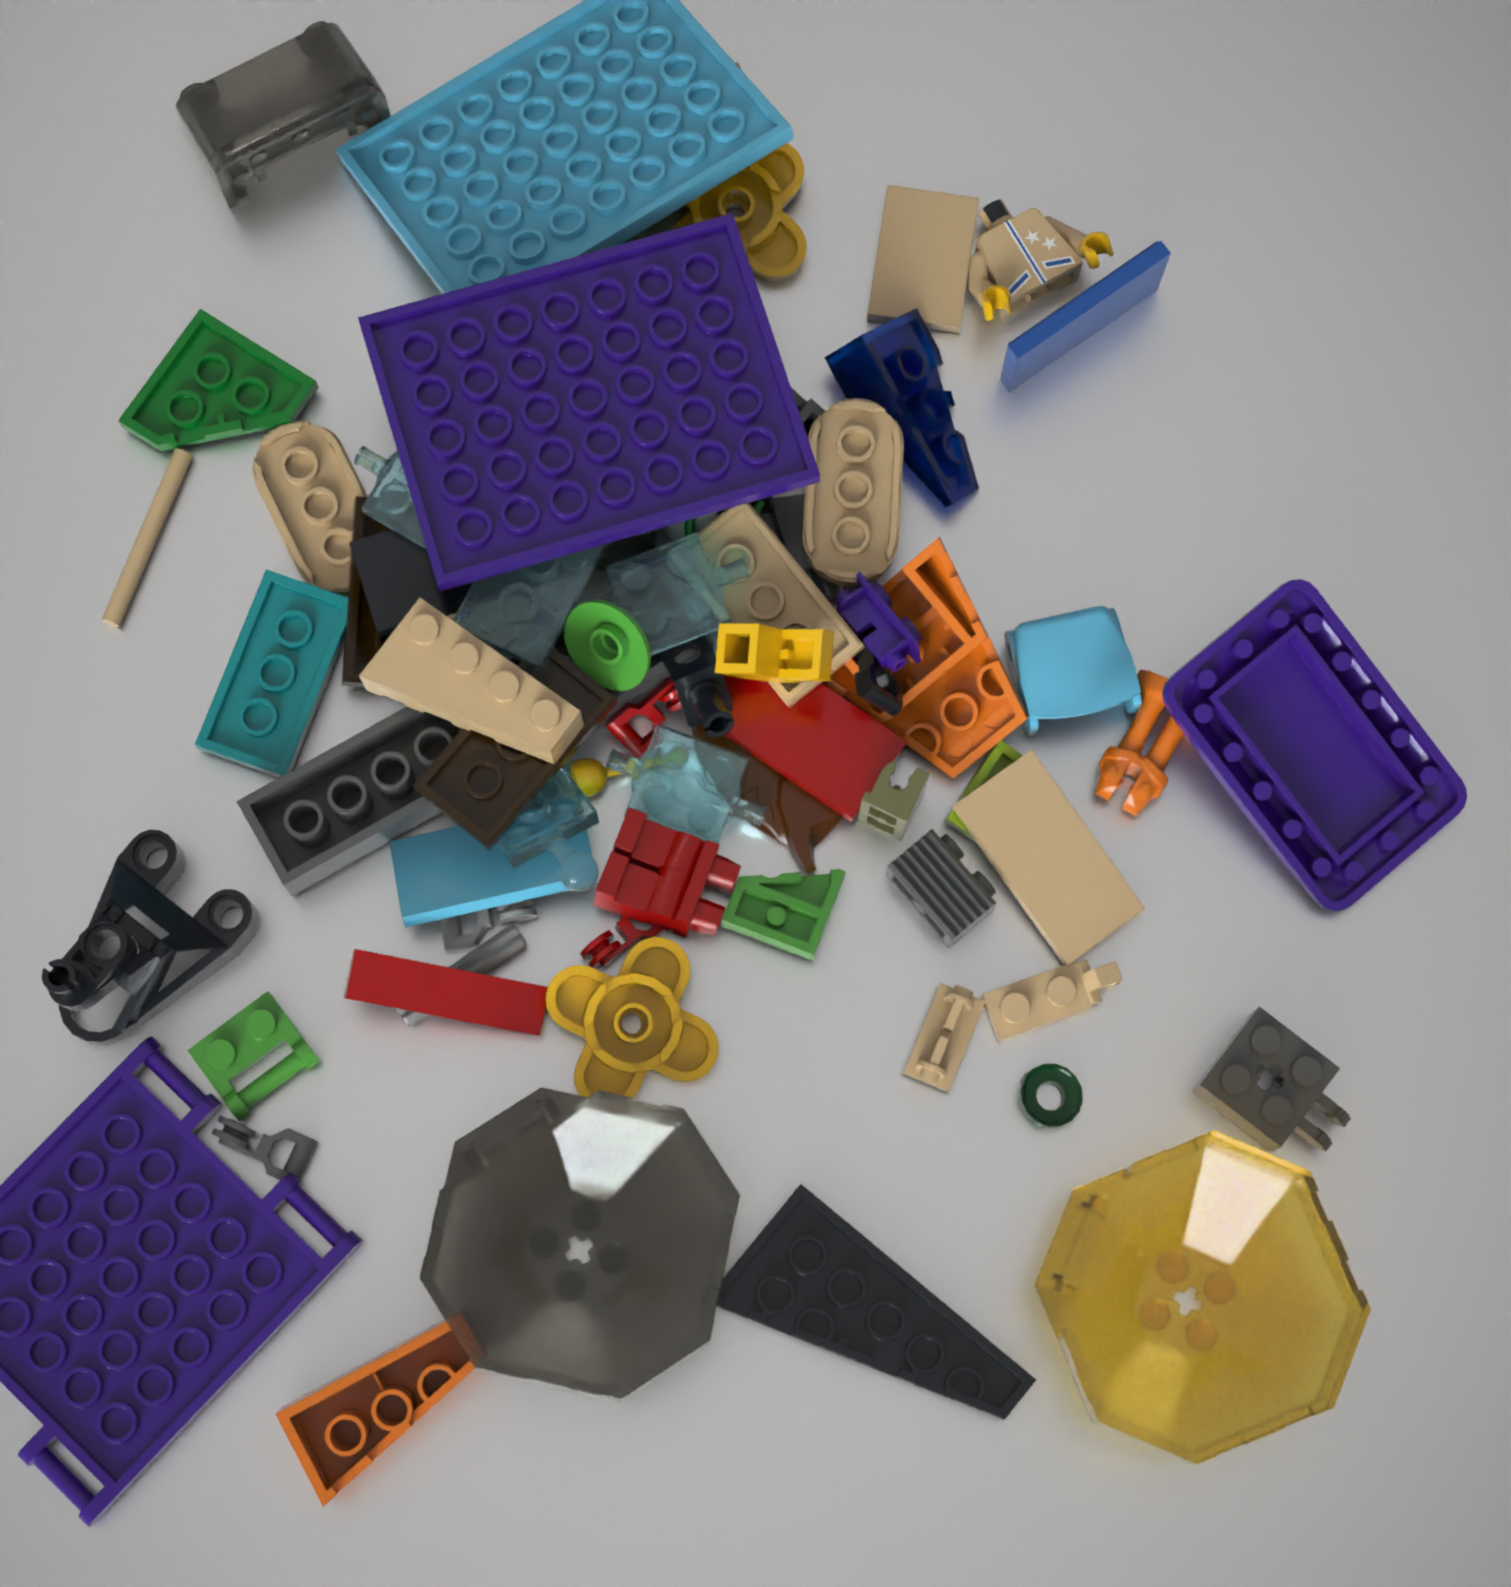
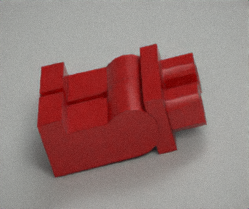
M629 807L614 843L613 852L611 851L596 888L593 906L661 929L672 930L673 934L684 938L687 937L689 929L698 933L716 936L726 907L703 899L702 895L706 886L731 895L741 866L726 857L718 855L720 844L709 840L704 842L692 834L675 831L646 819L647 814Z

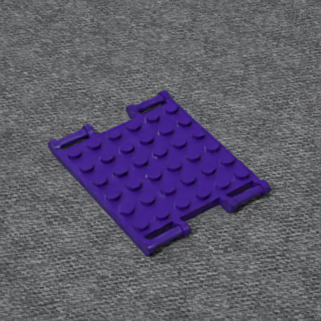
M153 1036L146 1038L0 1185V1382L44 1425L19 1451L18 1457L28 1467L34 1464L81 1511L78 1517L88 1527L93 1526L105 1515L111 1505L363 1243V1240L353 1230L347 1232L301 1188L303 1182L290 1172L283 1177L262 1199L218 1157L195 1132L216 1115L222 1103L212 1093L205 1095L161 1052L163 1046ZM147 1066L191 1108L190 1112L182 1120L136 1077L144 1067ZM287 1202L333 1246L323 1258L276 1213L282 1204ZM56 1439L104 1485L96 1496L49 1450L51 1444Z

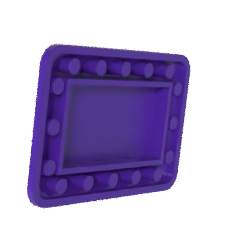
M1301 579L1290 580L1277 587L1173 673L1165 682L1162 691L1163 702L1177 725L1262 838L1311 898L1324 909L1339 911L1352 906L1454 819L1465 807L1467 791L1462 779L1323 596L1310 582Z

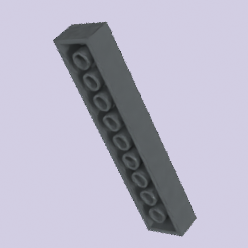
M665 562L598 599L611 602L628 612L642 628L651 652L650 669L641 683L625 691H614L604 688L617 698V704L601 722L610 718L626 703H636L647 697L670 677L658 652L661 646L701 631L714 652L713 641ZM567 617L501 653V655L518 666L542 638L574 664L567 650L564 638V627ZM697 649L684 650L675 657V661L678 663L692 662L700 656L701 651ZM406 706L236 801L288 892L292 896L296 895L441 813L438 808L419 794L413 785L463 728L430 713H422Z

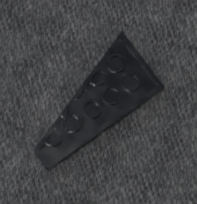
M802 1184L799 1185L704 1301L1002 1420L1006 1419L1036 1381L1033 1376Z

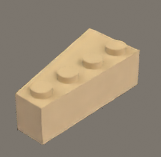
M422 598L416 601L359 675L366 690L371 693L402 702L409 708L422 713H430L450 721L455 726L481 733L495 739L496 742L552 764L558 761L584 726L579 709Z

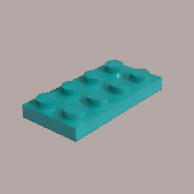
M266 569L195 742L198 750L278 778L292 771L345 639L348 597Z

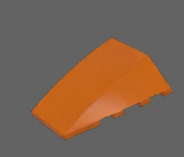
M938 537L882 585L892 601V606L890 607L899 619L906 616L917 628L922 639L918 642L921 662L916 664L911 656L907 655L908 661L906 665L900 670L892 672L901 685L903 700L901 711L897 715L891 716L857 695L854 675L859 672L857 655L831 674L830 681L824 682L827 683L826 686L841 697L845 696L869 716L905 739L907 746L954 779L1027 720L1028 715L941 538Z

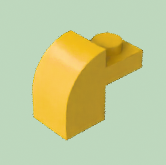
M719 623L715 673L743 679L780 683L830 681L834 632L824 629H779L759 623Z

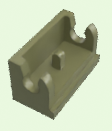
M890 762L880 772L871 793L865 792L861 800L858 821L902 841L924 796L930 773L917 768L909 777L908 785L904 789H901L899 785L892 787L889 778L894 774L896 763Z

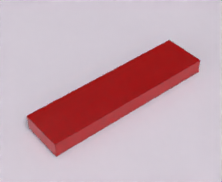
M353 949L343 998L540 1036L548 987Z

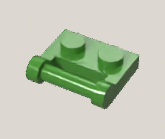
M269 991L187 1050L239 1122L252 1113L250 1108L289 1078L304 1067L310 1070L320 1062L312 1048ZM286 1042L293 1050L291 1054L237 1092L232 1085L233 1081Z

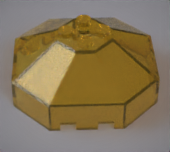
M1213 1130L1178 1146L1134 1162L1123 1170L1072 1190L1034 1285L1092 1423L1186 1464L1198 1465L1217 1457L1221 1453L1243 1444H1248L1282 1430L1293 1423L1334 1408L1371 1308L1363 1290L1358 1289L1347 1264L1349 1258L1333 1221L1328 1220L1316 1193L1319 1190L1311 1171ZM1188 1287H1193L1197 1290L1195 1298L1202 1302L1199 1311L1191 1309L1187 1316L1179 1313L1180 1304L1174 1300V1295L1176 1292L1185 1293Z

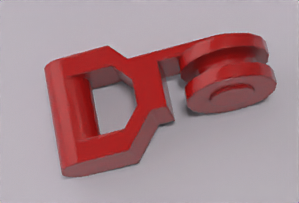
M671 677L667 678L640 703H626L605 722L604 726L636 760L643 758L661 742L660 724L666 718L654 703L657 700L666 702V708L670 712L682 708ZM635 715L647 716L652 721V730L643 738L628 723Z
M621 915V920L616 923L615 929L624 939L625 943L621 945L619 941H615L610 944L609 942L613 939L614 935L608 930L591 941L581 951L580 955L584 960L593 957L588 964L589 967L597 969L602 966L604 968L639 941L660 937L667 930L652 926L647 931L637 929L628 920V917Z

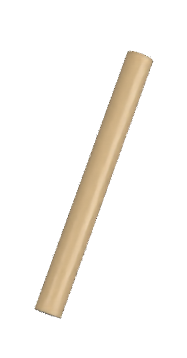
M175 448L101 619L109 625L120 627L192 460L193 455L185 450Z

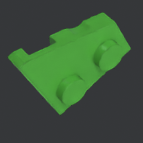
M833 869L830 870L829 874L801 876V872L781 873L773 878L763 875L739 877L723 915L721 926L813 960L846 871Z

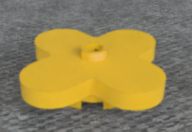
M788 143L782 145L684 205L683 208L688 213L673 229L727 215L726 211L732 207L739 208L743 216L734 217L753 274L770 282L783 281L792 277L798 272L804 262L807 245L801 228L782 209L797 195L803 182L804 164L800 154Z
M652 937L640 941L628 952L618 975L615 977L589 966L575 965L567 967L556 974L547 988L546 1008L551 1019L559 1027L583 1038L585 1041V1046L574 1069V1085L581 1099L596 1109L615 1110L628 1104L637 1094L649 1070L672 1080L685 1082L701 1078L711 1070L716 1062L719 1048L714 1030L706 1021L682 1010L679 1006V1001L689 981L690 963L684 950L672 940L663 937ZM629 1014L636 1015L641 1022L640 1029L633 1034L627 1033L622 1027L623 1018Z

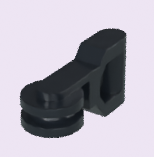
M870 627L857 636L858 639L863 643L862 639L874 632L875 629ZM865 646L863 650L856 654L859 672L854 674L857 695L889 715H897L903 707L901 685L890 668H883Z

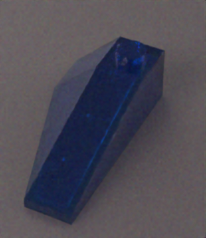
M917 308L860 335L824 357L846 399L860 398L876 402L886 409V413L893 420H896L903 433V461L945 507L952 505L979 489L965 437L955 430L949 411L950 408L955 406L952 392L943 390L937 368L943 365L939 348Z

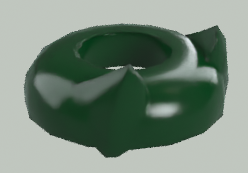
M1042 1064L1025 1073L1021 1078L1020 1104L1033 1126L1060 1127L1071 1122L1079 1113L1083 1101L1082 1087L1077 1077L1066 1067L1058 1064ZM1049 1083L1059 1090L1061 1102L1056 1110H1046L1038 1103L1036 1093L1041 1084Z

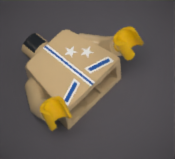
M1001 199L995 200L986 205L978 214L988 231L978 237L975 253L970 258L968 289L983 307L985 320H993V310L995 309L1001 320H1004L1078 281L1083 264L1081 258H1086L1090 269L1098 268L1100 266L1098 254H1108L1110 257L1114 255L1109 236L1104 232L1085 234L1050 216L1044 217L1035 208H1030L1012 217Z

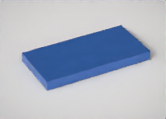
M1156 241L1009 342L1000 381L1006 389L1011 392L1156 292L1171 254L1162 241Z

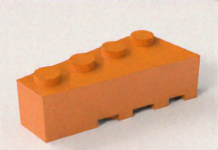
M463 1310L283 1406L275 1414L323 1507L484 1360L486 1354Z

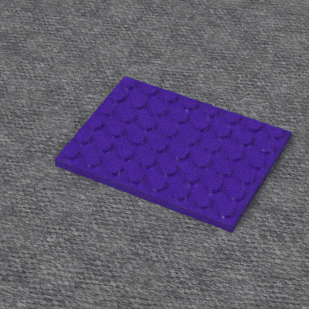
M733 213L358 317L439 592L820 482V473Z

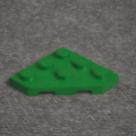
M199 309L118 421L127 431L159 451H165L274 429L281 424L291 423L296 420L319 387L316 380L207 312Z

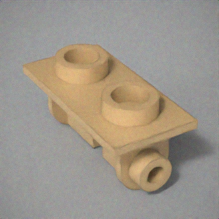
M940 983L903 1074L949 1093L985 1001L972 996L973 991L965 987L955 985L952 988Z

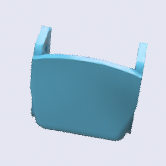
M1096 606L1023 622L1015 630L1004 633L1014 689L1028 715V719L1022 723L1023 730L1027 736L1037 733L1039 728L1038 719L1077 717L1099 712L1121 703L1124 704V708L1130 714L1137 712V709L1141 706V689L1134 662L1125 643L1118 615L1114 608L1108 609L1105 606Z

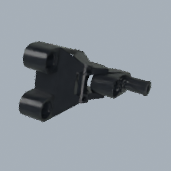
M160 830L141 832L116 859L88 928L79 935L77 942L62 959H56L48 963L53 967L51 971L45 968L42 971L43 984L48 989L51 998L59 1004L63 1023L73 1035L90 1044L109 1045L126 1038L238 957L259 930L260 916L258 910L243 893L237 890L224 889L214 893L193 917L165 896L183 874L186 859L183 850L168 834ZM158 848L167 849V859L161 867L155 869L147 868V857L153 850ZM135 906L168 932L169 935L160 940L125 911ZM228 908H242L243 918L236 927L228 929L221 926V917ZM109 937H119L121 943L118 953L113 958L107 960L100 959L99 948L103 941ZM136 942H137V945H138V948H139V953H138V954H137V950H138V949H137V946H136ZM213 949L159 991L177 952ZM119 985L131 994L112 1029L103 1032H90L83 1029L78 1023L74 1011H81L92 1007Z

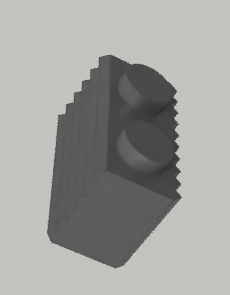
M931 829L887 866L886 875L944 943L950 947L994 910L996 902L992 896L996 894V891L981 872L976 871L974 874H971L961 863L960 859L964 857V854L949 835L944 834L940 838Z

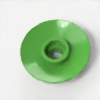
M604 600L585 601L570 612L565 622L564 638L569 655L579 669L603 688L614 691L632 689L644 680L651 664L650 647L642 628L628 612Z

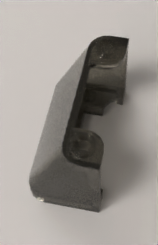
M325 21L313 23L306 28L304 33L204 83H194L187 86L180 93V98L176 103L178 116L229 209L250 199L246 186L253 177H256L258 182L267 179L264 168L343 128L351 137L358 133L356 126L363 125L370 129L391 116L384 92L342 29L336 23H327Z

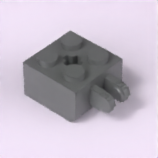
M1260 1006L1247 1017L1191 1091L1255 1142L1271 1152L1282 1147L1293 1131L1319 1150L1326 1152L1332 1142L1328 1135L1304 1118L1311 1107L1324 1115L1331 1123L1345 1127L1351 1119L1342 1107H1339L1322 1093L1340 1068ZM1256 1070L1259 1072L1268 1071L1272 1075V1081H1274L1275 1085H1271L1265 1090L1257 1084L1261 1077L1255 1074Z

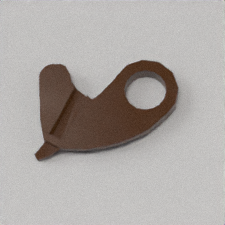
M703 724L691 727L697 756L701 765L728 804L750 825L776 842L789 847L796 861L806 874L815 871L814 849L838 827L844 817L726 736L710 737L704 731Z

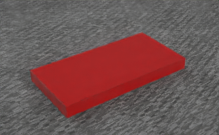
M723 675L733 704L731 714L734 719L733 728L724 736L850 822L858 814L865 792L871 793L882 769L888 763L895 762L906 747L907 741L822 683L788 708L767 681Z

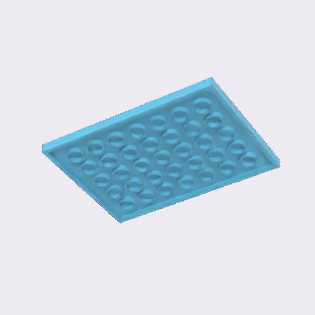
M584 0L338 147L336 151L341 162L439 291L444 294L620 245L794 139L791 125L679 0Z

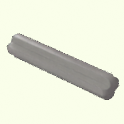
M509 925L449 966V968L488 975L523 951L527 944L520 931L514 925ZM396 1008V1011L408 1026H413L428 1016V1014Z

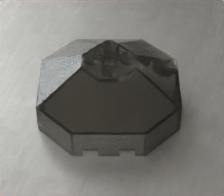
M541 1087L455 1141L445 1185L439 1192L432 1230L419 1279L477 1373L621 1403L709 1343L740 1194L684 1108L665 1104L662 1107L634 1101L633 1097L601 1090L594 1092L588 1098ZM576 1236L580 1242L587 1239L592 1242L593 1247L588 1251L590 1260L587 1263L582 1264L579 1259L569 1261L566 1258L565 1253L570 1250L568 1242L570 1238Z

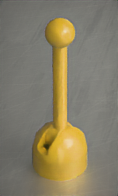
M676 746L671 748L667 754L605 768L601 762L593 758L570 761L569 765L577 798L582 799L600 793L606 784L607 777L666 763L679 766L686 761L687 754L682 747Z

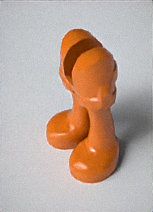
M1139 670L1137 673L1142 704L1137 709L1134 719L1117 747L1110 746L1102 755V759L1098 763L1100 774L1094 793L1109 802L1114 792L1125 781L1122 779L1124 775L1135 778L1137 781L1134 785L1131 784L1127 794L1128 797L1122 807L1124 811L1135 817L1151 800L1161 796L1168 783V777L1164 774L1165 768L1177 745L1185 735L1170 715L1146 756L1141 754L1142 748L1159 714L1165 707L1162 691L1165 682L1168 680L1164 676L1147 670Z

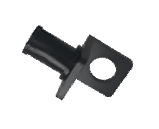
M699 631L661 646L658 649L659 655L674 683L688 726L695 727L703 724L704 731L710 737H721L729 733L734 726V719L731 714L733 704L723 674L715 673L716 655L704 633ZM697 649L701 651L700 656L692 662L678 663L675 661V657L684 650Z

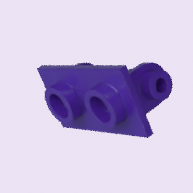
M858 572L856 574L858 589L853 592L850 589H845L834 599V602L838 605L836 608L838 614L857 636L870 627L875 629L874 632L862 640L863 644L883 668H890L892 672L900 670L908 661L907 655H910L916 664L920 663L918 642L922 639L917 628L906 616L899 619L890 608L892 601L878 582L871 585L862 573Z

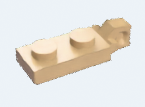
M1087 960L1078 963L1074 961L1069 965L1065 964L983 993L981 997L985 1001L984 1005L998 1042L1089 1011L1093 1005L1103 1001L1099 991L1120 984L1119 981L1123 979L1116 961L1092 970Z

